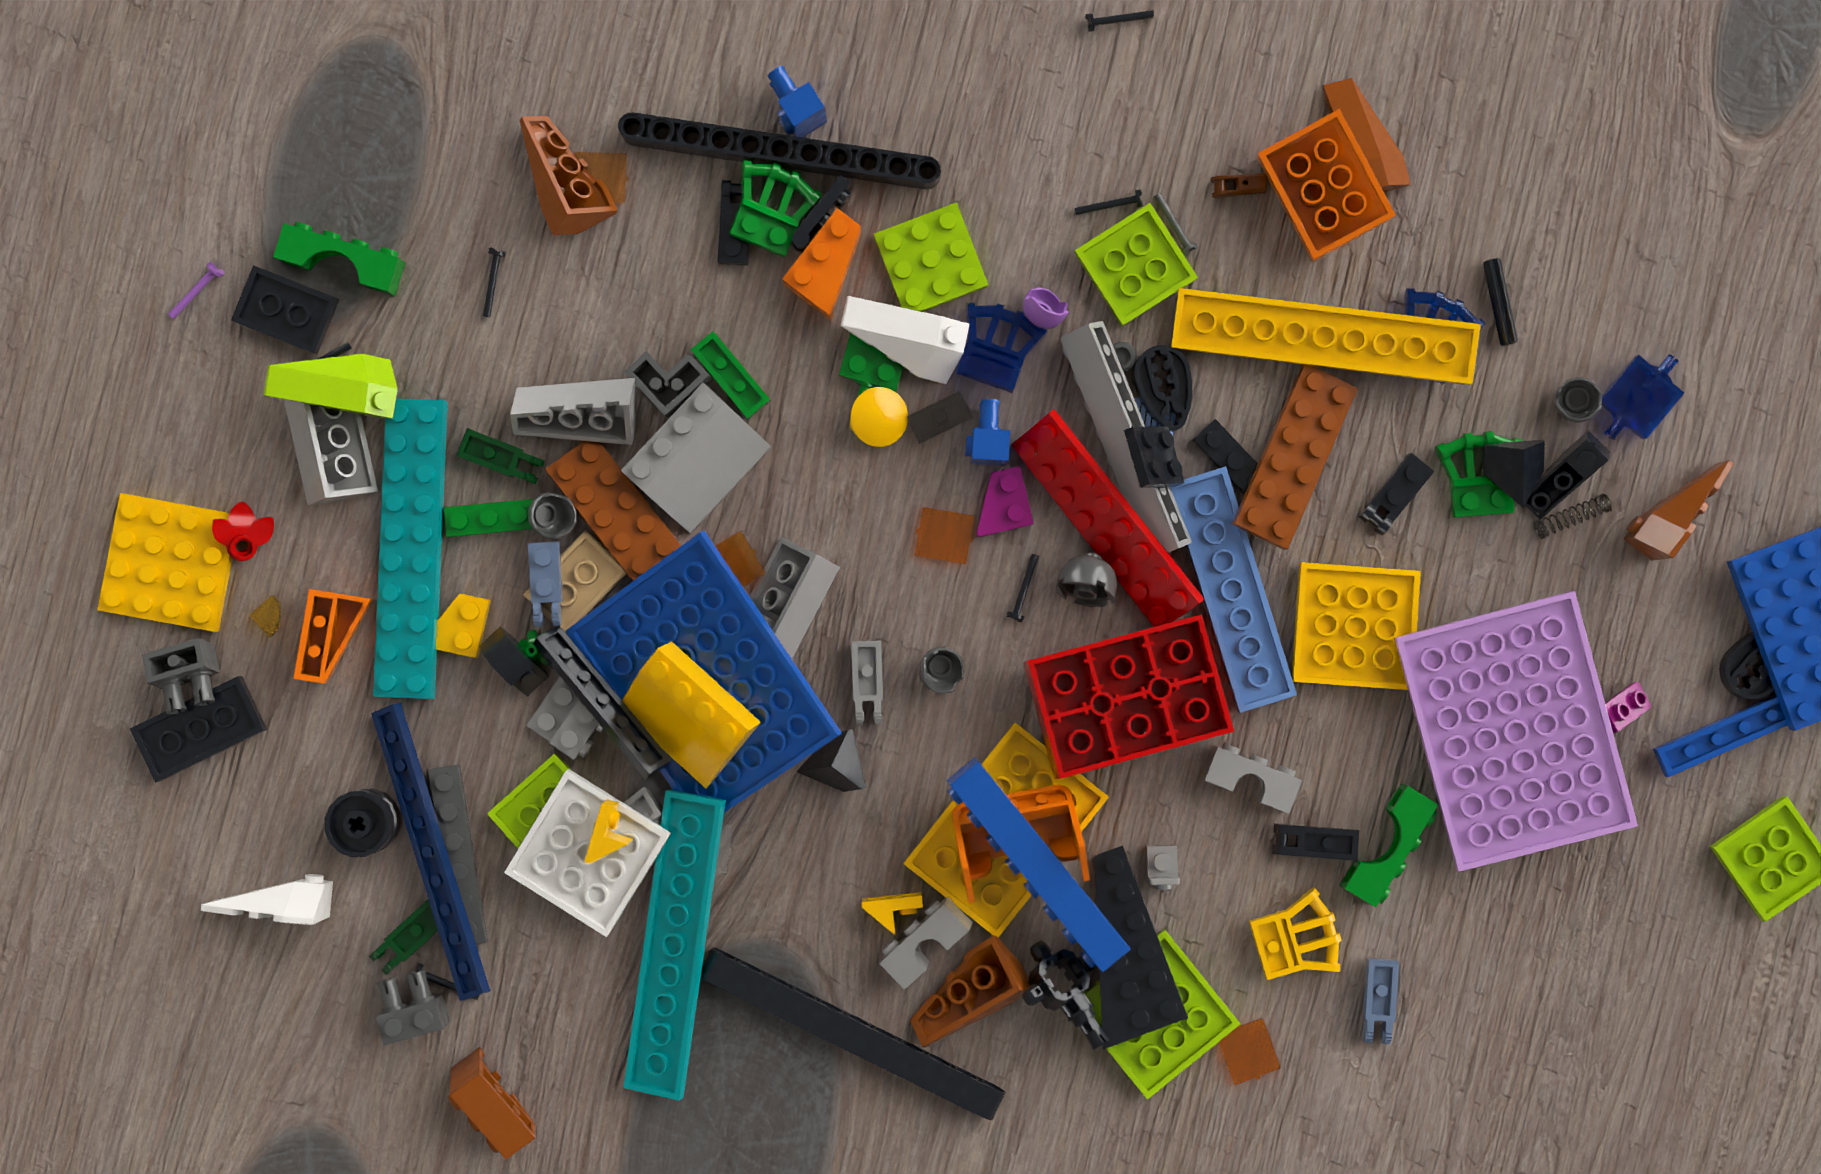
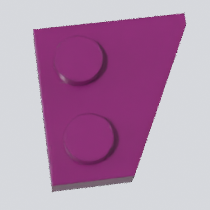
M1020 466L991 473L977 529V538L1034 524Z

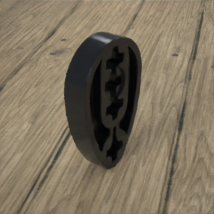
M1158 345L1151 347L1137 358L1133 366V384L1143 407L1151 418L1160 426L1169 427L1170 432L1176 431L1184 426L1191 409L1192 376L1190 366L1186 357L1179 350L1171 346ZM1154 352H1157L1159 357L1164 356L1165 359L1161 363L1162 371H1168V376L1164 378V382L1166 385L1172 386V390L1168 392V397L1165 396L1164 392L1159 393L1158 387L1162 385L1160 378L1154 377V373L1158 371L1157 364H1152L1150 361L1155 356ZM1169 409L1172 410L1173 414H1179L1180 419L1175 421V425L1165 419V416L1169 414Z
M1753 632L1738 640L1726 651L1719 667L1720 678L1724 687L1734 696L1744 699H1760L1774 691L1765 664L1756 665L1753 668L1755 676H1746L1743 683L1745 687H1736L1738 684L1736 677L1745 676L1747 673L1745 666L1754 665L1758 661L1756 654H1761Z

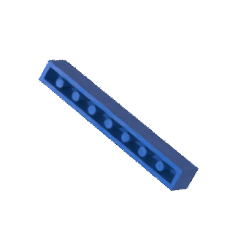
M975 757L947 779L951 786L947 790L950 796L958 805L962 802L966 804L970 809V812L966 814L977 829L983 825L988 831L989 835L986 837V840L996 852L1000 849L1005 852L1009 858L1004 862L1015 875L1021 872L1028 880L1023 885L1034 898H1037L1039 895L1046 903L1042 907L1053 922L1059 918L1065 926L1061 930L1072 945L1076 942L1081 945L1084 951L1080 955L1091 968L1097 965L1104 972L1131 950Z

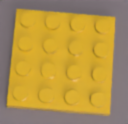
M120 493L97 610L219 632L233 558L228 554L226 546L217 542L214 538L212 522L213 519L227 520L229 513Z
M1300 562L1291 676L1293 682L1408 690L1394 637L1417 632L1421 571Z

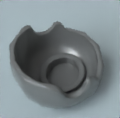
M1575 377L1566 380L1557 389L1555 396L1556 409L1567 421L1575 423L1589 421L1598 414L1602 407L1601 390L1590 379Z
M543 493L532 500L528 508V522L534 532L543 537L561 538L569 534L577 523V510L568 497L555 493Z
M946 646L932 648L920 661V678L928 689L938 694L952 693L955 691L957 684L964 678L963 660L958 652Z

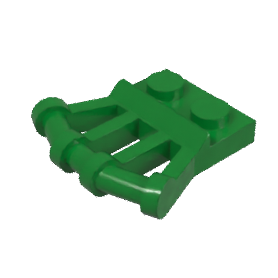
M743 160L741 166L742 200L729 235L784 258L787 255L799 220L818 201L822 194L818 190L814 191L800 177V173L793 170L791 173L780 168L781 165L775 162L772 164H752L751 161ZM751 176H767L758 202L753 201L751 196ZM775 180L786 183L777 210L766 206ZM795 188L806 201L790 217L785 212Z
M1493 431L1483 432V435L1463 433L1462 437L1454 441L1435 446L1437 456L1449 478L1452 518L1515 513L1514 500L1486 475L1475 477L1473 448L1483 447V444L1518 442L1522 441L1521 439L1514 437L1511 440L1495 435ZM1460 450L1463 451L1465 478H1460L1450 455Z

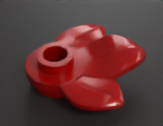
M243 501L237 503L230 510L227 520L213 519L212 522L214 538L217 542L225 545L230 557L237 561L251 559L256 554L258 546L270 540L274 530V519L272 517L255 519L252 509ZM239 541L247 543L246 548L242 551L236 549V544Z

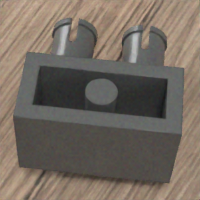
M197 638L142 655L147 683L163 689L166 714H178L179 709L180 712L187 710L181 687L187 682L192 683L195 706L208 705L207 701H209V704L215 702L210 677L220 673L214 644Z
M425 969L406 974L413 1001L408 1003H402L396 977L377 982L384 1008L376 1016L384 1045L443 1030L450 1023L443 993L431 995Z

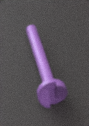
M210 261L207 264L210 270L168 314L175 319L215 275L221 278L225 272L218 270Z

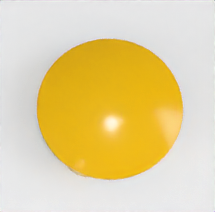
M885 387L866 389L857 397L852 406L850 428L861 441L870 446L884 447L891 445L903 435L907 427L908 411L905 402L891 389Z

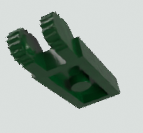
M468 428L456 456L512 478L514 476L533 484H536L538 481L535 475L517 470L520 460L528 461L537 467H543L545 463L540 458L524 453L523 449Z
M429 899L384 939L385 942L369 956L375 961L381 958L389 948L397 954L382 969L385 975L389 974L402 961H406L438 932Z

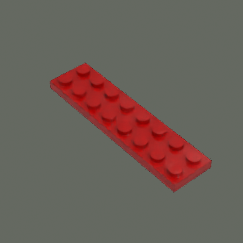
M1055 409L1011 444L1095 553L1100 555L1102 560L1106 561L1114 569L1118 582L1154 627L1174 622L1204 600Z

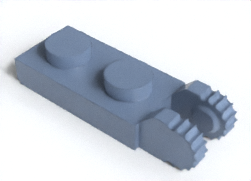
M560 542L528 543L531 603H533L535 627L543 626L542 603L552 602L551 620L554 626H561L563 590Z
M1367 958L1363 1006L1364 1043H1372L1374 1038V1021H1383L1381 1031L1382 1043L1390 1044L1392 1041L1393 1022L1396 1020L1399 961L1376 958Z

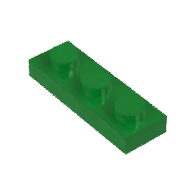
M714 331L690 349L747 419H750L771 401Z
M533 499L444 507L446 537L533 530L528 522V508Z

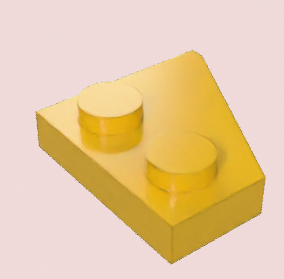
M460 593L437 621L436 649L478 658L479 645L482 643L491 600Z

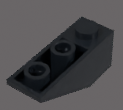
M1588 430L1541 475L1525 506L1541 520L1609 460L1610 451Z

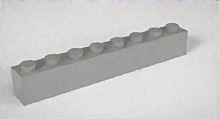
M1104 322L1089 323L1060 337L1063 353L1071 364L1074 380L1080 387L1085 399V408L1093 419L1096 435L1102 442L1107 454L1108 465L1114 471L1118 481L1119 492L1167 552L1192 543L1170 487L1140 488L1124 430L1133 426H1145Z

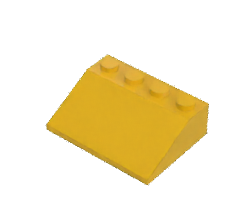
M673 642L657 648L639 671L622 700L659 746L704 788H707L761 723Z

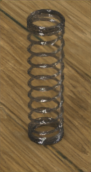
M1602 493L1597 495L1595 499L1590 498L1589 502L1583 501L1582 505L1578 503L1576 507L1570 506L1569 510L1564 509L1562 513L1557 512L1556 516L1551 514L1549 518L1544 517L1543 520L1538 519L1534 521V530L1540 539H1544L1550 535L1547 526L1544 524L1545 519L1549 521L1552 532L1556 534V528L1551 521V516L1556 519L1559 530L1563 531V526L1557 518L1558 514L1562 515L1563 522L1566 528L1569 529L1570 525L1564 515V511L1569 513L1572 524L1576 526V520L1571 513V508L1575 510L1579 522L1583 523V518L1577 510V506L1582 507L1586 520H1589L1590 517L1584 507V503L1589 505L1590 513L1594 518H1596V512L1590 503L1591 500L1595 501L1600 515L1603 514V511L1605 513L1611 512L1612 503L1609 497Z

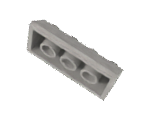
M284 400L307 505L332 503L378 492L360 414Z
M781 536L749 597L792 659L840 567Z

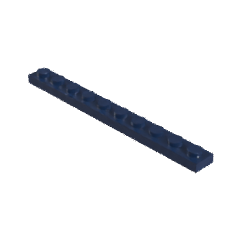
M401 703L392 704L371 713L456 990L460 1001L491 990Z

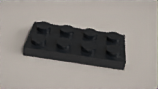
M237 676L213 688L215 702L209 704V701H207L208 705L195 706V699L192 698L185 702L187 710L184 712H180L179 709L178 714H166L165 711L130 728L155 783L167 779L267 730L242 676Z

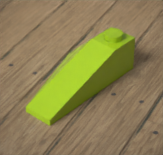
M354 354L268 365L263 396L375 418H393L397 385L390 359L366 354Z

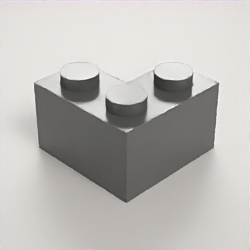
M646 351L624 371L630 378H635V384L668 419L702 383L707 385L713 380L690 353L666 373Z

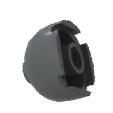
M1085 553L1084 556L1070 559L1061 568L1057 579L1056 593L1066 600L1067 595L1077 598L1074 602L1075 604L1089 607L1107 606L1108 600L1111 603L1115 601L1117 577L1114 569L1106 561L1102 560L1100 555Z

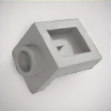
M643 787L624 802V804L659 826L661 825L662 809L648 788Z
M1176 845L1146 846L1147 882L1150 885H1154V889L1171 890L1173 889V884H1180Z

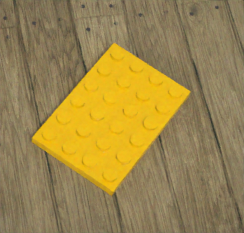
M1016 722L1012 724L981 763L1005 794L1052 785H1063L1069 788L1081 832L1109 798V796L1081 774L1055 779L1046 746ZM953 799L903 864L944 897H949L959 909L993 936L999 938L1032 896L1023 885L1028 880L1021 872L1017 875L1012 872L1004 862L1009 858L1007 855L991 858V872L983 878L971 880L975 902H968L952 818V811L958 804Z

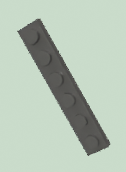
M461 765L429 769L435 814L476 944L488 942Z

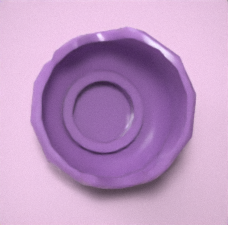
M1039 287L1030 289L1023 301V309L1027 319L1035 326L1043 329L1055 328L1063 322L1069 313L1067 311V302H1060L1059 298L1048 289Z

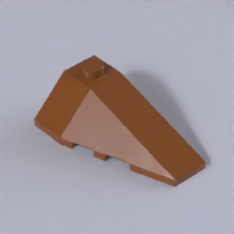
M1349 78L1323 85L1322 88L1329 114L1338 109L1341 110L1382 190L1387 192L1410 186L1411 183L1402 153L1354 80Z
M1728 460L1715 464L1640 517L1636 516L1627 526L1626 530L1629 532L1624 537V540L1651 561L1674 558L1696 528L1692 521L1700 514L1705 513L1709 505L1705 499L1711 497L1719 490L1734 463Z

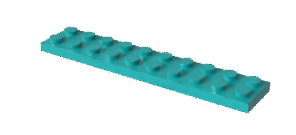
M396 399L393 418H385L373 697L435 699L437 621L439 619L448 401Z
M674 790L665 791L660 826L669 831L671 835L655 861L623 1087L625 1089L678 1101L684 1098L726 800Z

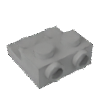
M561 677L556 681L526 725L550 741L551 745L573 760L578 759L579 756L584 758L594 744L590 740L595 732L601 733L604 730Z

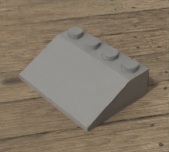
M702 383L621 471L691 534L765 455L771 446L707 385Z

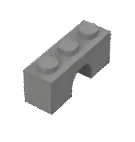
M1223 743L1222 748L1213 746L1201 776L1202 780L1233 792L1240 777L1245 774H1254L1260 782V791L1256 801L1285 813H1290L1302 780L1294 777L1296 771L1281 765L1275 770L1266 766L1268 760L1253 754L1247 759L1238 755L1240 749Z
M949 897L945 898L941 903L935 900L925 910L927 916L920 922L916 919L904 929L905 936L899 942L893 939L882 950L884 956L879 964L904 990L926 971L930 963L920 950V942L926 939H933L938 941L948 951L971 928L973 922Z

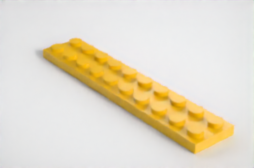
M1179 288L1171 347L1179 350L1472 385L1481 324Z

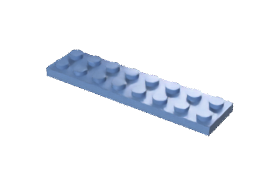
M1226 466L1184 479V484L1170 487L1192 541V543L1186 545L1201 595L1204 598L1205 608L1238 713L1297 696L1247 532L1232 525L1239 507Z

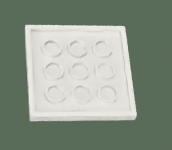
M568 769L504 873L607 937L671 833ZM607 799L619 802L617 812H621L620 820L616 830L611 829V832L630 837L633 840L628 845L591 864L585 863V857L601 803Z

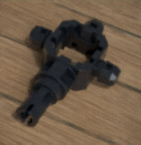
M1040 940L1030 947V953L1034 961H1038L1039 964L1030 972L1028 981L1030 987L1024 991L1022 998L1029 1006L1041 1002L1046 1009L1053 1011L1059 1008L1062 1009L1068 1018V1022H1072L1076 1028H1081L1092 1049H1097L1098 1046L1100 1047L1110 1039L1094 1019L1096 1015L1092 1009L1094 1005L1090 1003L1085 995V990L1089 987L1090 981L1088 973L1094 967L1091 968L1082 956L1077 958L1074 952L1062 949L1052 955L1050 947ZM1057 966L1059 970L1064 967L1066 970L1064 975L1067 980H1072L1074 983L1071 986L1072 990L1062 995L1059 990L1054 993L1052 990L1054 987L1053 983L1049 978L1046 980L1044 977L1047 974L1046 970L1051 967Z

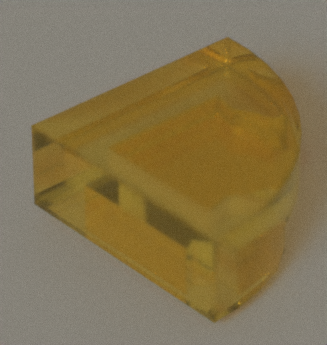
M271 595L249 614L268 637H273L279 629L281 619L280 602L275 595Z

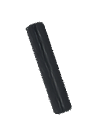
M1499 258L1489 259L1483 263L1498 337L1501 346L1515 344L1518 338L1501 260Z

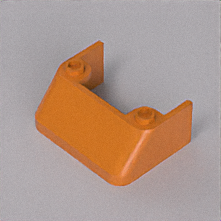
M1052 785L1005 794L1044 843L1050 847L1057 859L1062 862L1078 860L1083 881H1089L1085 844L1069 788L1063 785ZM963 802L953 809L952 818L968 902L973 903L975 900L971 880L987 876L992 870L991 858L1006 856L1002 849L998 852L994 850L986 840V837L989 835L988 831L983 825L977 829L966 815L970 812V809Z

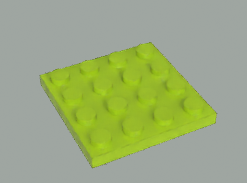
M1164 928L1157 933V937L1188 1018L1106 1048L1147 1100L1241 1024ZM1099 980L1085 991V995L1090 1003H1093L1092 1009L1096 1013L1094 1019L1102 1028Z

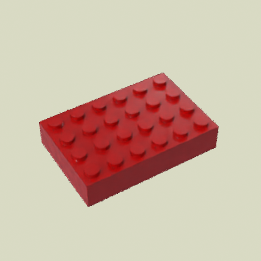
M1202 614L1028 660L1023 663L1055 779L1066 778L1235 732Z

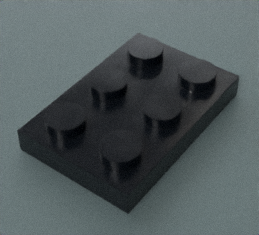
M253 265L231 321L317 355L339 299Z

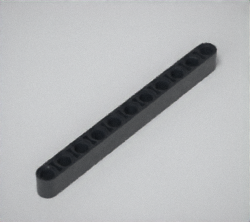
M634 112L624 114L618 122V129L624 141L629 145L738 162L746 160L751 161L752 164H772L775 162L781 165L780 168L839 177L842 175L845 178L919 189H932L937 186L941 178V166L935 158L930 156ZM631 124H639L641 126L640 131L635 135L626 133L627 127ZM659 129H669L670 134L667 138L660 140L655 137ZM691 132H696L700 135L699 140L694 144L685 142V137ZM719 137H727L729 143L724 148H717L714 146L715 140ZM749 141H755L759 144L758 149L752 153L743 150L744 145ZM783 145L789 150L785 156L777 157L772 154L773 149ZM807 150H814L818 153V156L813 161H805L802 158V154ZM843 154L847 157V162L842 166H836L831 162V159L834 155ZM866 158L874 159L877 163L876 167L872 170H865L860 164ZM894 163H902L905 165L906 171L896 175L890 171V167ZM924 167H930L935 170L936 174L931 179H925L920 176L919 172Z
M712 947L702 966L701 978L980 1117L993 1120L1006 1092L997 1085L721 949Z

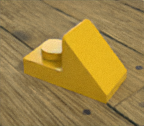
M607 799L601 803L585 857V863L591 864L628 845L633 840L630 837L611 832V829L616 830L620 820L621 812H617L619 802Z
M922 892L862 898V908L896 935L894 911L899 910L900 915L917 913V908H923Z

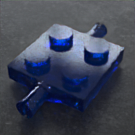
M1668 354L1661 365L1657 367L1649 364L1640 355L1634 356L1602 395V406L1615 419L1608 429L1604 431L1608 438L1615 440L1624 427L1632 430L1643 440L1650 436L1684 395V392L1672 382L1668 375L1674 366L1678 364L1677 358L1673 359L1674 356Z

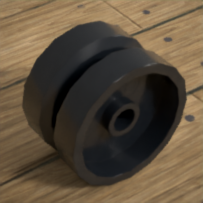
M374 788L358 789L339 796L329 806L324 818L325 834L329 843L339 853L349 857H366L387 848L396 839L401 827L400 812L396 802L387 793Z

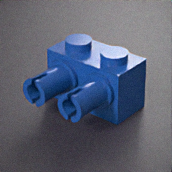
M784 66L775 68L767 75L769 80H771L769 83L771 88H773L779 98L780 111L777 114L780 118L779 122L787 135L793 133L796 137H804L827 123L825 106L809 82L801 87H796L785 71Z
M981 399L979 426L973 429L972 436L967 435L965 456L971 457L970 464L1006 466L1009 461L1010 430H1001L998 427L999 400Z

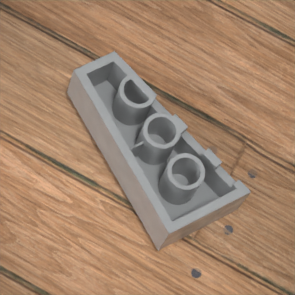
M635 378L519 387L516 389L510 413L513 434L633 445L638 420Z

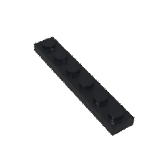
M560 626L536 637L533 645L645 780L669 765L671 762L669 756Z

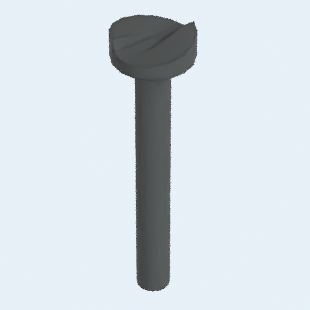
M1158 193L1154 197L1184 247L1182 250L1183 255L1188 257L1189 252L1197 249L1198 246L1196 243L1190 244L1161 193Z

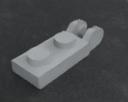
M851 641L853 701H855L856 725H863L864 711L862 701H874L873 720L875 725L882 724L881 701H883L881 641Z

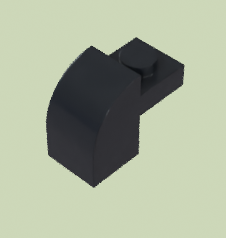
M501 626L479 645L484 657L507 683L511 686L514 685L527 697L549 677L547 672L526 654L519 642Z

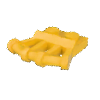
M1315 887L1305 892L1300 899L1286 910L1277 911L1276 913L1248 921L1265 979L1271 980L1304 969L1340 972L1341 964L1338 963L1339 942L1342 939L1340 933L1335 930L1333 923L1336 920L1334 912H1330L1318 897L1320 893ZM1308 904L1318 915L1315 918L1291 924L1290 921L1294 915ZM1322 926L1325 936L1297 944L1295 933ZM1327 946L1326 961L1302 960V953Z

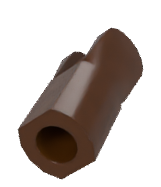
M1265 173L1221 175L1211 178L1215 190L1212 193V198L1264 194L1267 189ZM1226 182H1233L1234 190H1226Z

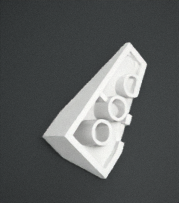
M847 296L841 321L843 328L868 345H872L886 354V357L892 361L898 362L907 368L916 377L942 384L947 383L964 353L970 325L943 316Z
M307 874L305 879L207 902L201 905V911L227 915H242L244 911H249V918L274 917L273 921L314 925L330 917L333 881L323 880V875Z

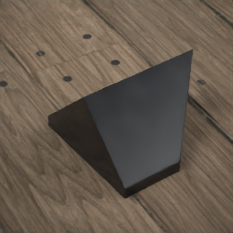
M1533 440L1483 444V474L1522 508H1524L1544 471L1545 441Z
M853 729L841 731L842 734L812 753L796 771L842 792L866 788Z

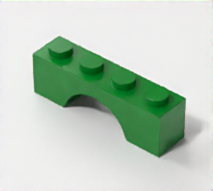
M295 221L294 226L283 223L273 256L276 260L311 271L318 262L325 258L343 256L349 258L354 263L361 285L371 290L396 296L405 262L397 257L398 252L381 247L380 251L369 249L370 244L353 238L351 243L340 240L341 235L327 230H323V234L312 232L313 227Z
M1400 784L1385 808L1394 824V838L1390 848L1377 859L1370 861L1354 860L1339 886L1375 908L1378 903H1384L1389 896L1391 889L1388 887L1394 877L1398 878L1406 867L1404 861L1410 852L1413 853L1420 845L1422 840L1420 835L1425 826L1429 827L1436 819L1437 811L1435 810L1439 804L1408 785Z

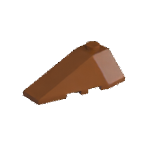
M524 116L520 118L519 121L541 210L553 236L579 234L618 212L606 185L600 179L596 181L587 170L589 165L583 158L577 159L568 148L569 141L548 116Z
M992 936L970 949L956 970L951 971L945 978L946 981L939 990L932 994L910 1019L922 1047H927L1022 998L1024 991L1030 987L1028 983L1029 978L1022 964L997 936Z

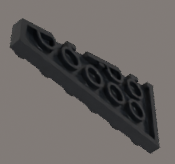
M1123 845L1095 855L1097 908L1131 948L1104 972L1099 969L1102 1030L1110 1039L1103 1044V1049L1188 1018Z

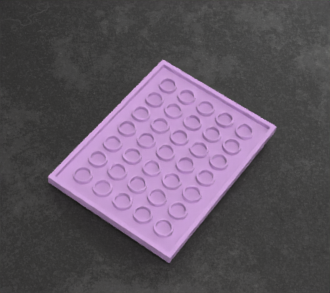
M1575 591L1394 637L1458 872L1638 826Z

